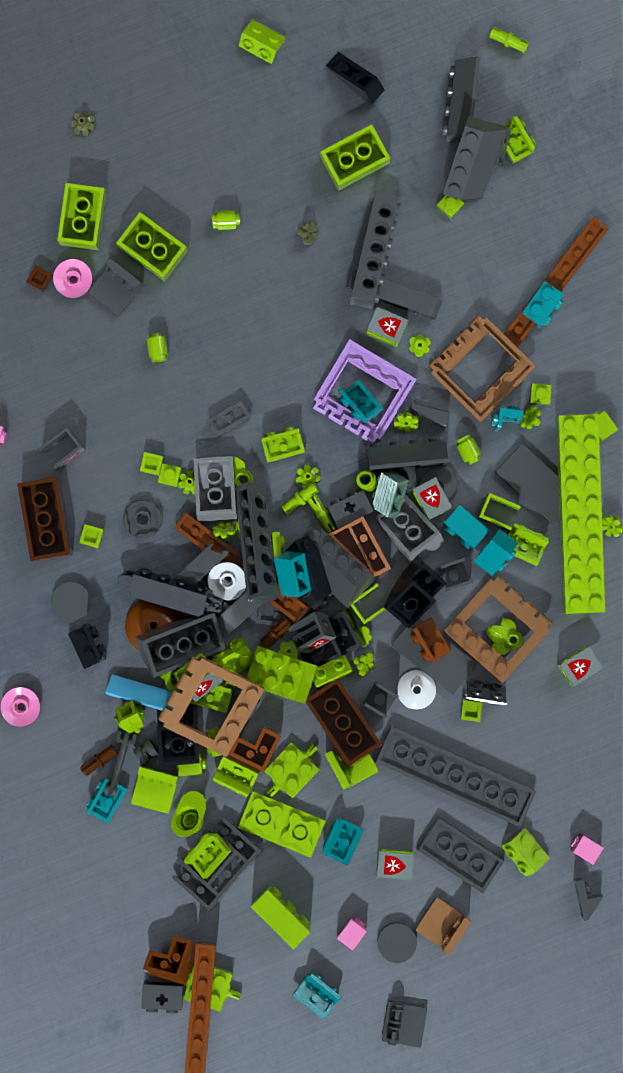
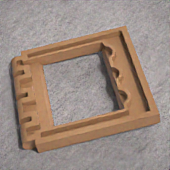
M477 315L468 324L473 331L470 332L465 327L455 338L460 344L456 346L451 342L441 352L446 358L442 360L437 356L429 366L433 369L431 374L482 422L536 368V365L487 317L483 320ZM489 333L515 361L474 402L447 374Z
M498 576L494 581L490 579L448 625L444 632L503 684L550 632L548 627L552 624V621L543 613L536 618L535 615L539 610L528 600L521 605L520 603L524 597L513 587L506 592L505 590L509 587V584ZM491 595L534 631L532 636L509 661L503 658L465 624Z
M202 656L199 659L192 657L186 667V670L191 672V674L183 672L176 685L177 688L181 689V692L176 689L173 690L167 701V705L172 708L164 706L158 720L163 722V727L227 757L265 689L263 686ZM207 672L242 689L215 738L180 722Z

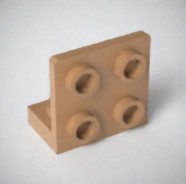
M436 897L416 927V931L441 947L442 951L450 956L469 927L471 920Z

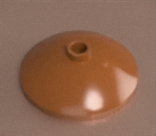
M140 600L130 609L125 623L127 637L130 643L139 650L135 637L153 630L150 627L152 622H156L157 628L182 619L183 615L181 611Z

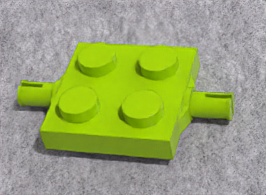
M291 742L264 771L272 778L274 783L266 793L270 794L269 796L273 798L279 790H283L293 799L320 770L310 758L318 748L312 743L304 752Z
M214 967L211 1009L221 1012L227 997L240 999L241 992L230 989L233 972ZM193 970L189 974L183 1000L191 1002Z

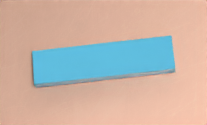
M113 674L105 691L106 695L127 701L133 700L134 703L158 710H163L164 706L172 708L167 705L172 691Z

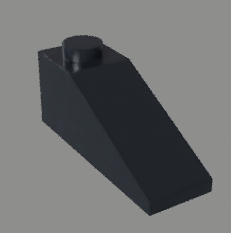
M337 52L326 65L328 70L371 104L385 91L377 76L340 52Z
M308 535L295 540L285 552L291 551L305 554L311 586L310 592L318 601L332 593L320 552Z

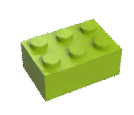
M372 124L320 151V158L338 191L390 164V156Z
M65 183L57 239L60 245L99 250L107 196L105 188Z
M141 212L138 213L116 242L118 248L164 282L188 252L187 246Z
M257 646L247 679L263 686L267 692L305 704L317 666Z
M268 885L252 901L251 908L294 950L311 933L310 921L303 914L299 916L296 913V907L289 900L285 902L281 898L282 893L275 886L271 888Z

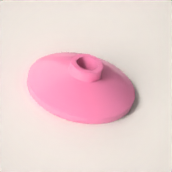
M68 259L60 263L55 269L53 282L60 294L68 298H77L84 295L90 289L92 273L84 262L77 259ZM72 277H77L75 283L70 282Z
M13 688L4 695L1 701L2 716L13 726L23 727L33 723L40 712V701L37 695L28 688ZM20 703L25 705L24 710H19L18 705Z

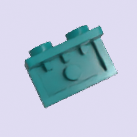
M544 281L522 315L537 324L539 329L542 325L547 326L553 318L550 315L553 309L558 310L564 302L561 299L564 294Z
M360 380L356 381L345 391L342 389L338 390L341 394L340 401L345 407L350 406L353 409L351 414L357 421L361 419L366 424L383 410L382 406Z
M516 406L500 408L493 414L491 426H495L494 431L498 432L502 427V421L519 423L523 419L524 411L519 410V407Z
M109 777L105 781L100 780L95 789L98 791L95 798L91 797L86 805L88 808L87 814H91L107 824L110 822L128 788L118 783L116 796L106 795L104 791L106 785L109 786L111 779Z
M337 818L331 826V833L328 839L323 843L322 854L345 865H349L365 829L345 819Z
M315 973L306 975L292 994L323 1020L326 1019L335 1004L342 998L334 987L327 986L323 979Z

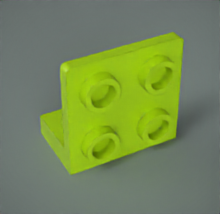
M337 749L325 754L343 790L378 772L370 755L349 768Z
M141 765L137 773L138 778L131 804L168 814L179 776Z

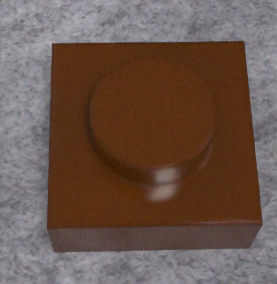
M35 265L26 283L45 292L53 278V274Z

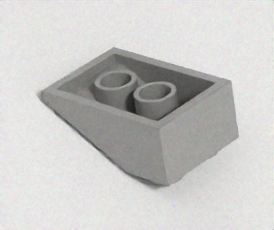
M233 456L193 459L198 522L237 519Z
M405 494L398 515L385 517V515L380 513L375 517V520L411 563L417 555L424 560L442 546L444 540L441 533Z

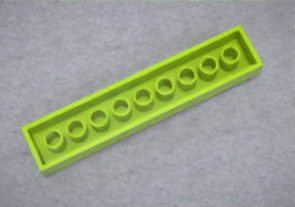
M598 414L556 416L563 613L605 612Z

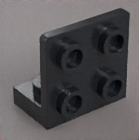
M88 623L68 633L84 669L106 660L105 655H107L104 645L99 644L97 640L99 634L96 627Z

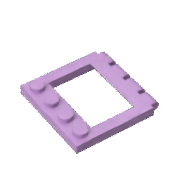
M349 339L313 399L316 401L313 409L324 416L328 409L331 410L328 416L329 419L339 425H342L345 419L348 420L345 426L346 429L356 435H359L363 429L365 432L361 438L374 444L377 438L381 440L417 379ZM348 362L398 391L378 425L372 421L366 424L361 419L357 421L351 414L352 409L345 407L344 404L328 395Z

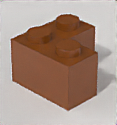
M264 726L256 744L238 736L228 755L264 772L281 738V734Z
M173 936L168 954L149 950L143 970L150 976L186 985L195 959L196 944L192 940Z

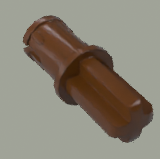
M283 618L276 626H272L270 631L260 639V643L264 648L269 649L278 639L283 638V634L288 630L287 628L293 625L290 618Z
M110 745L98 755L94 754L95 757L83 764L80 769L85 776H88L99 767H104V764L117 756L118 753Z

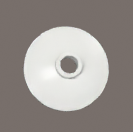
M231 562L219 563L212 568L208 575V586L217 597L224 600L237 599L246 589L244 571L240 566ZM225 577H231L232 581L228 582Z
M412 670L400 678L397 685V695H399V700L406 707L423 709L434 700L436 685L434 680L425 672ZM419 686L421 689L420 693L415 694L413 688Z

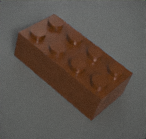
M51 477L17 483L30 561L38 562L72 556L59 478Z
M338 678L307 698L306 704L349 768L382 746Z

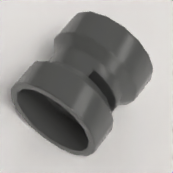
M150 739L145 741L143 746L133 749L135 756L142 766L147 764L151 758L155 759L159 756L157 748Z

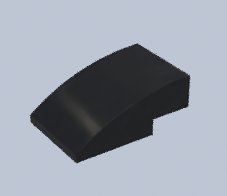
M417 555L396 581L384 608L409 629L436 602L433 597L447 583Z
M348 608L328 618L336 638L311 653L300 652L305 662L319 667L366 643ZM316 624L293 636L292 639L298 648L321 633Z
M189 705L180 722L198 730L197 705ZM157 709L159 766L200 764L199 744L163 727V722L158 720L162 710Z

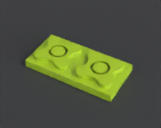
M252 791L238 828L311 858L326 820Z

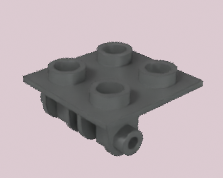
M467 680L465 697L468 700L484 701L497 705L507 704L506 687L498 683L485 684L479 680Z
M388 1001L382 1041L388 1042L389 1045L393 1046L401 1044L421 1048L427 1008Z

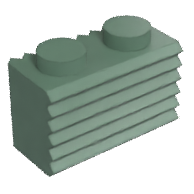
M391 469L383 471L378 475L377 488L372 495L373 502L371 507L385 515V517L395 516L400 513L404 500L403 497L406 493L405 490L408 486L407 483L409 482V480Z

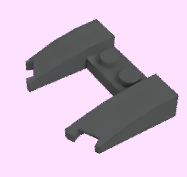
M211 543L175 579H185L190 584H201L210 589L206 576L230 551L224 549L222 554L212 550L214 544ZM246 592L233 604L228 600H224L223 610L220 613L214 612L219 628L228 636L263 603L247 601Z
M225 817L222 818L224 823L212 827L211 823L205 826L211 833L219 834L233 852L209 881L203 879L189 864H185L184 860L180 857L176 861V863L181 864L179 874L172 877L208 911H212L224 897L227 890L263 851Z

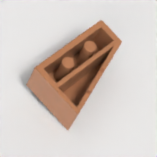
M363 516L328 534L360 563L373 578L391 569Z

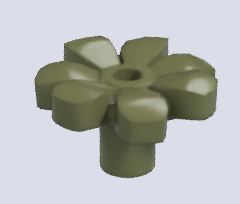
M83 111L82 115L79 113L73 115L76 120L71 121V127L75 128L74 132L77 135L82 131L84 136H88V130L94 131L95 125L92 123L95 122V118L93 115L89 116L87 111Z
M309 220L308 223L303 224V228H298L297 233L304 238L303 243L305 245H312L314 239L317 240L318 238L315 221Z

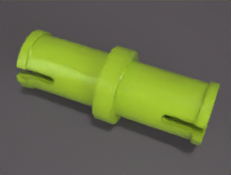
M495 26L489 36L490 39L505 44V47L508 48L510 46L525 53L529 45V41L515 36L513 32L508 33Z
M311 482L300 492L296 491L294 496L282 504L281 507L289 515L299 506H304L308 499L320 491Z
M318 495L313 496V500L312 498L308 499L307 503L316 515L315 519L319 520L325 532L330 534L331 529L335 531L337 526L329 516V510L325 509Z

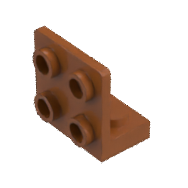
M432 617L411 628L412 633L410 636L416 645L419 643L422 650L419 652L425 662L434 663L436 662L435 660L451 652Z

